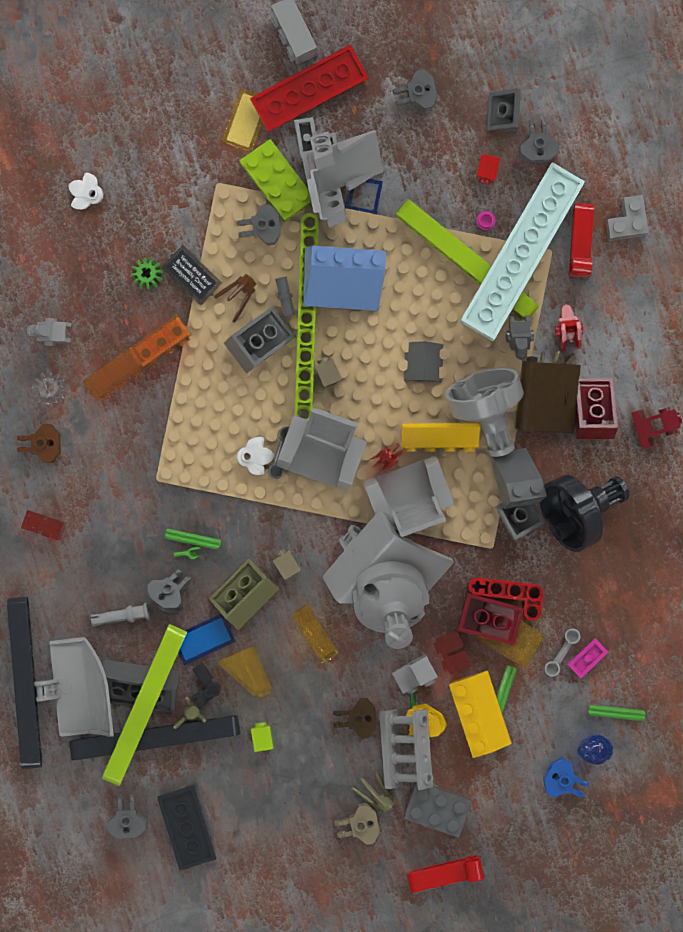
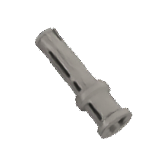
M148 603L136 607L130 605L123 610L91 615L92 626L121 621L132 623L135 620L144 618L149 620Z

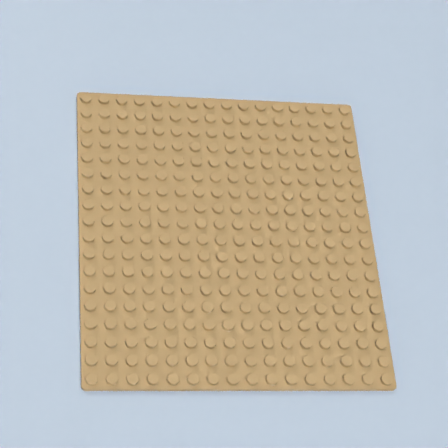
M218 183L215 188L200 261V267L216 282V285L202 300L195 294L193 295L187 329L191 335L184 339L156 476L157 481L368 524L375 514L363 481L436 456L454 505L442 509L446 519L445 522L414 533L489 549L493 548L500 517L495 507L502 503L488 453L487 439L485 434L482 433L481 427L479 448H475V452H463V448H455V452H444V448H436V452H425L424 448H417V452H405V448H401V425L408 423H479L454 418L451 415L445 393L458 380L466 379L471 374L483 370L510 368L516 370L520 378L522 360L516 358L515 350L509 348V343L506 342V331H509L510 316H514L515 321L524 320L511 310L494 341L462 324L460 320L478 291L480 284L400 219L345 208L347 220L329 227L327 219L321 220L319 212L314 213L311 203L286 222L279 216L281 236L275 245L267 246L260 238H255L254 236L239 238L238 233L252 231L253 225L237 226V221L251 219V216L256 215L261 205H272L261 191ZM308 213H312L318 218V246L386 251L385 275L378 311L316 307L313 407L358 423L353 436L367 441L349 491L284 469V474L281 478L273 479L268 474V467L273 464L274 459L270 463L263 465V475L250 473L247 467L240 465L237 461V452L241 448L246 447L248 440L255 437H263V448L271 450L276 455L280 441L278 431L282 427H290L295 415L301 220ZM307 219L305 226L312 228L316 222L313 219ZM273 222L269 224L271 227L275 225ZM446 229L491 266L506 240ZM307 238L304 244L310 247L315 244V241L312 238ZM546 249L522 291L539 305V308L530 318V330H534V341L530 343L527 356H532L552 257L550 249ZM245 274H248L257 283L254 287L256 291L249 298L236 322H233L232 320L248 292L244 294L240 291L231 301H227V298L237 289L236 285L217 299L214 296L235 282L240 276L243 277ZM287 276L289 290L293 295L291 299L295 314L283 317L281 302L277 297L279 293L275 279ZM273 306L296 337L246 374L223 343ZM305 314L301 320L303 323L308 324L312 321V316ZM304 333L301 336V341L304 343H308L312 339L309 333ZM427 341L443 344V349L440 350L443 367H439V378L442 379V382L404 381V371L407 370L408 361L405 360V352H408L409 342ZM304 352L301 354L300 359L303 362H308L311 359V355L308 352ZM328 357L329 360L333 358L342 381L324 388L315 366L318 365L317 361ZM303 371L299 377L302 381H308L311 375L309 372ZM306 390L299 393V398L303 401L308 400L310 397V393ZM518 403L505 414L508 422L507 429L513 442H515L517 432L515 423ZM303 409L298 413V417L308 419L309 412ZM245 453L244 459L249 460V454Z

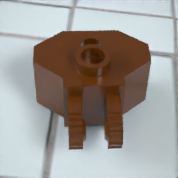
M42 424L35 434L17 436L19 441L31 440V447H19L17 452L36 454L44 463H54L61 454V434L52 424ZM53 440L54 445L50 446V441Z

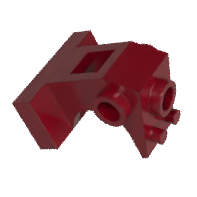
M670 407L658 410V415L645 418L643 409L632 412L642 449L654 446L652 436L666 433V436L678 433L677 429L681 428L680 425L682 423L680 413H677L675 409L670 410ZM661 418L664 429L654 432L651 421Z

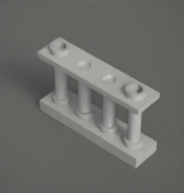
M397 709L379 711L385 789L401 787L403 782H417L418 790L433 787L427 709L412 711V716H398ZM398 724H413L414 736L399 735ZM400 743H414L415 755H401ZM401 763H416L417 774H402Z

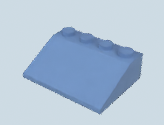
M325 246L305 248L303 306L378 311L385 275L386 251Z

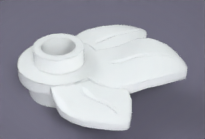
M90 173L84 174L83 181L74 180L68 186L72 195L75 196L71 204L75 209H86L90 204H97L103 199V190L98 186L97 178ZM95 191V196L91 197L92 192Z
M255 437L248 440L246 447L241 448L237 452L238 463L247 467L249 472L254 475H263V465L270 463L275 457L271 450L263 448V437ZM245 453L249 454V460L244 459Z

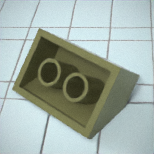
M249 558L209 600L239 630L279 588Z

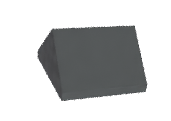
M521 89L489 92L487 131L517 132Z
M427 341L409 342L408 352H405V360L408 361L407 370L404 371V381L442 382V379L439 378V367H443V360L440 358V350L443 349V344Z
M500 503L495 507L513 541L545 524L535 504L504 509L503 504Z

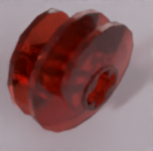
M399 443L385 447L370 458L371 460L380 458L373 465L374 468L384 464L377 472L378 474L391 469L399 463L398 459L404 453L403 449L396 451L400 446Z

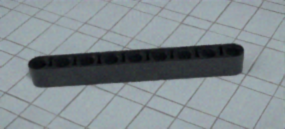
M28 597L8 598L7 610L20 763L22 769L42 768L38 704L35 698L37 697L36 686H34L36 680Z
M238 715L206 719L205 723L201 720L182 723L177 729H173L175 724L144 729L135 751L240 735ZM114 733L113 737L101 735L70 740L71 761L112 755L121 733Z

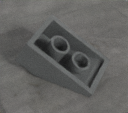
M272 306L230 336L223 344L247 374L296 336Z
M526 448L516 449L499 457L490 456L504 509L538 504L547 497L542 477Z

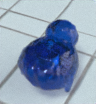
M596 734L582 739L577 752L584 761L600 765L611 758L614 747L606 737Z

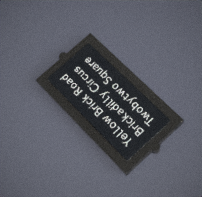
M184 245L174 254H171V258L161 267L201 306L210 296L214 295L216 289L222 284Z

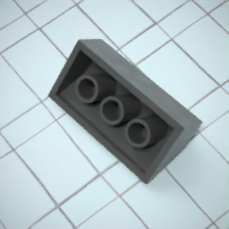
M104 659L103 669L108 683L110 704L133 707L150 667ZM170 670L153 711L174 714L180 680L179 671Z

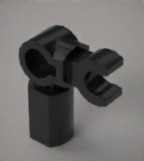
M203 662L192 669L202 685H206L202 689V693L197 692L191 697L192 700L196 697L201 698V703L197 705L198 708L205 704L206 699L211 700L213 697L218 696L222 690L220 683L212 680L214 677Z

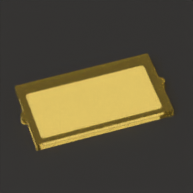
M240 88L222 142L233 145L236 149L241 148L252 152L262 124L259 115L250 101V98L255 96L257 92L252 93Z

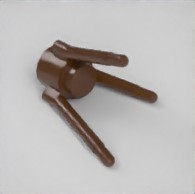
M245 274L243 277L240 276L235 282L214 296L217 299L236 285L237 289L227 298V301H231L240 291L244 294L248 292L232 320L233 322H236L249 298L256 291L254 287L257 283L248 274Z

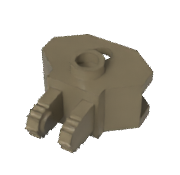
M368 803L359 804L354 814L350 815L349 818L334 821L335 826L351 824L352 830L338 832V838L347 836L358 837L368 845L373 844L380 833L376 810ZM373 821V824L368 825L367 822Z

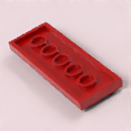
M350 44L250 98V101L269 133L363 83L369 77Z

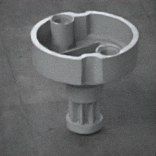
M510 368L483 370L471 374L466 379L458 380L447 389L445 397L451 415L457 419L480 423L482 433L485 434L490 456H503L515 449L514 442L509 436L508 422L505 414L521 400L524 394L519 374L516 370Z
M398 561L378 563L366 569L356 579L357 589L352 591L354 611L358 620L364 626L371 630L385 633L386 644L389 647L401 649L408 646L412 641L413 635L410 627L419 622L425 615L424 606L429 604L426 581L418 569L407 563Z

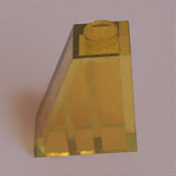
M308 603L292 613L299 629L321 662L324 663L325 661L332 660L339 652Z
M255 645L218 661L219 665L253 696L259 695L261 698L270 694L269 690L273 687Z

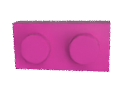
M594 638L567 665L579 678H582L609 652Z

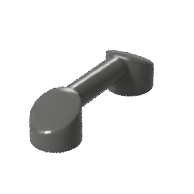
M287 426L282 427L278 431L280 441L273 464L268 467V474L273 479H279L284 474V469L276 466L289 430Z

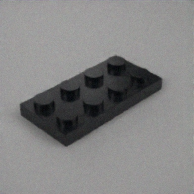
M195 785L157 796L179 870L216 860L217 856Z

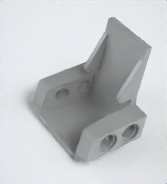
M375 130L332 145L329 132L327 131L310 137L312 150L301 152L314 213L319 212L321 220L327 219L329 227L347 220L340 187L346 185L347 190H352L374 175L383 173Z
M313 407L309 420L293 416L276 466L349 491L367 441L353 436L358 423Z
M436 456L363 481L374 514L378 511L383 512L391 525L397 527L401 537L445 522L446 519L442 509L454 505Z

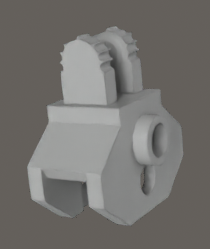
M45 318V322L29 325L27 333L29 336L37 337L36 341L44 343V346L70 343L71 338H66V328H70L71 323L57 322V319Z

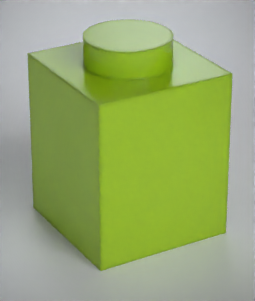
M266 722L255 723V727L251 728L254 752L274 749L271 724L266 725Z

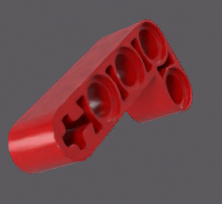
M574 203L569 277L589 278L591 276L594 204Z
M474 577L468 582V590L472 594L523 600V616L526 619L535 621L541 616L543 589L539 585ZM478 581L480 585H486L485 581H488L487 593H484L485 589L478 588L475 592L472 584ZM494 583H498L501 586V590L497 594L491 592V585ZM513 585H517L520 588V592L516 596L510 594V588ZM533 587H536L539 591L536 598L529 596V590ZM533 606L536 608L537 613L534 617H529L527 609Z
M479 855L415 869L406 873L411 893L465 880L476 882L485 878Z

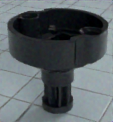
M562 475L544 485L547 497L540 502L543 517L548 521L549 529L556 540L566 549L580 552L600 541L603 533L601 513L607 511L611 505L617 502L623 503L627 501L630 494L627 484L618 476L610 478L608 483L600 487L594 486L587 489L577 478L570 475Z

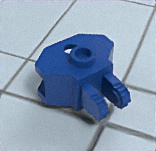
M563 757L550 763L543 778L546 793L554 798L565 792L583 798L584 793L572 787L575 782L584 787H588L590 784L577 777L573 773L571 762ZM554 773H557L556 778H552Z

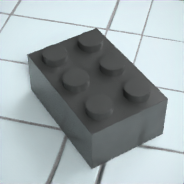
M415 782L403 816L404 819L459 838L472 800L469 797L435 785L431 788L418 790L417 782Z

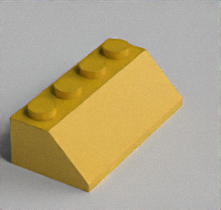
M408 423L401 425V448H405V452H417V448H424L425 452H436V448H444V452H455V448H463V452H475V448H479L480 423Z
M488 670L451 681L449 684L472 757L476 758L512 744Z

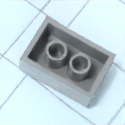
M282 0L271 5L270 19L273 26L279 28V38L282 44H287L288 46L286 47L287 54L291 62L295 61L298 66L317 57V46L295 1Z

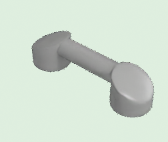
M572 628L566 631V641L554 660L545 665V673L548 676L554 677L559 674L560 663L572 644H576L580 640L578 630Z

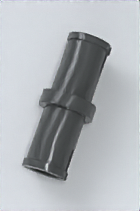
M287 276L275 279L279 293L277 297L281 302L283 317L294 315L295 312L291 299L293 295L289 290Z

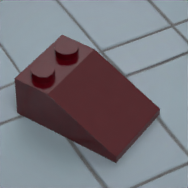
M579 378L575 413L576 439H615L618 421L613 378Z
M466 593L457 630L514 646L524 608Z

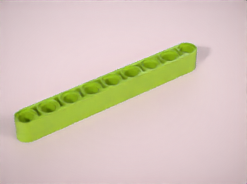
M407 199L395 215L481 285L491 265L416 204ZM522 292L512 311L524 320L525 316H530L531 318L539 308V305Z
M169 624L102 776L103 780L120 786L187 631Z

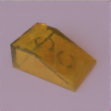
M521 621L514 646L480 636H475V639L522 667L527 668L545 635Z

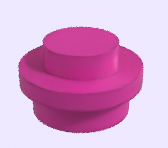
M489 211L481 212L476 219L477 226L482 230L492 229L496 221L495 216Z

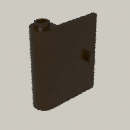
M527 356L526 359L522 360L520 381L524 394L517 404L515 429L573 433L581 365L538 361V357Z

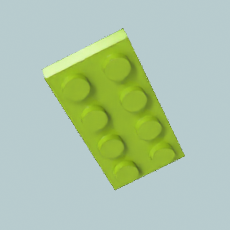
M271 139L239 160L242 167L284 222L312 203L309 189Z

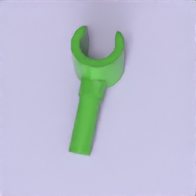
M196 546L188 551L174 552V557L189 556L191 559L199 558L202 555H196L195 550L201 549V547Z

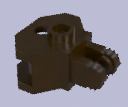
M359 698L353 708H348V710L333 711L335 716L349 715V722H335L333 727H349L361 739L369 738L376 729V709L368 698ZM369 715L371 716V719L367 721L365 720V716Z

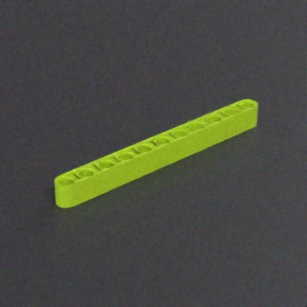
M312 213L304 215L301 220L295 416H298V413L305 409L309 412V417L313 409L316 307L303 306L302 298L304 297L303 278L305 272L303 261L305 259V248H307L304 241L307 238H312L315 241L313 246H318L319 222L317 216ZM307 219H313L316 222L312 228L305 226ZM305 314L312 316V321L308 324L303 323L301 320ZM309 333L312 336L311 341L308 343L302 342V334ZM304 352L310 353V361H301V354ZM301 372H309L311 375L310 379L302 381L299 377ZM303 390L310 393V397L306 401L299 398V393Z

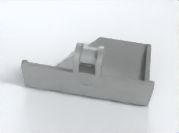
M378 511L362 530L355 525H351L348 528V532L340 537L339 542L344 552L323 575V579L336 601L339 603H353L352 591L357 589L356 579L362 572L373 565L388 561H398L412 565L423 575L429 591L452 566L454 561L450 557L421 546L405 537H401L394 530L383 512Z
M85 637L50 641L53 679L34 682V686L37 689L36 701L56 699L59 735L61 737L81 734H99L113 737L108 683L103 666L95 650Z

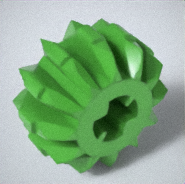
M146 257L143 258L144 264L137 260L136 263L139 267L132 266V270L137 272L131 274L132 278H136L133 283L135 285L140 283V289H143L145 284L147 290H151L150 284L157 288L158 285L155 281L162 282L163 280L157 276L163 274V270H157L161 266L160 263L154 265L155 260L153 258L148 263ZM145 270H147L148 272L149 270H151V276L149 278H147L146 276L145 278H143V276L145 275Z

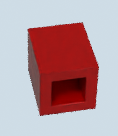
M481 154L476 179L479 180V183L490 185V183L495 182L500 162L499 157Z

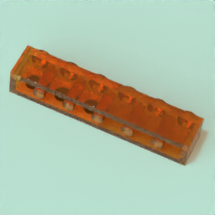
M176 315L83 380V382L96 400L102 399L104 401L112 396L111 392L116 388L120 390L128 384L127 380L132 377L136 379L142 375L144 368L155 366L161 356L167 357L175 351L174 347L179 344L183 346L189 342V337L193 334L181 317Z

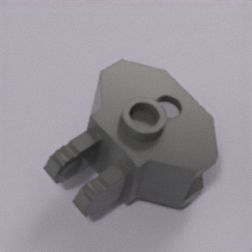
M425 70L416 71L411 82L407 83V86L392 90L394 95L408 92L409 97L398 99L395 102L396 106L416 105L423 112L432 110L438 96L433 76Z
M530 120V134L528 140L519 148V157L529 164L549 163L558 155L559 143L549 137L546 120L541 121L542 133H535V122Z
M269 204L261 205L256 215L251 216V219L237 221V226L253 225L252 231L238 233L239 238L254 236L255 238H260L267 246L275 245L281 236L278 212ZM271 222L275 223L273 227L269 226Z
M514 316L509 317V331H506V342L509 343L511 350H515L516 358L519 360L527 358V350L530 349L531 341H534V330H530V316H525V321H515Z
M178 569L170 578L152 580L147 585L151 603L166 615L180 614L184 609L181 597L184 595L183 591L190 584L191 578L186 576L177 585L176 582L182 575V572Z
M119 794L118 810L116 815L108 821L107 832L117 839L137 838L148 827L147 819L137 811L135 794H130V808L126 809L123 808L124 797L122 794Z

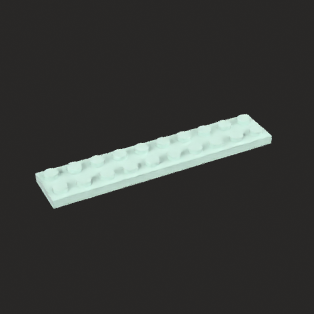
M553 162L550 164L461 318L460 322L491 341L495 340L585 181Z

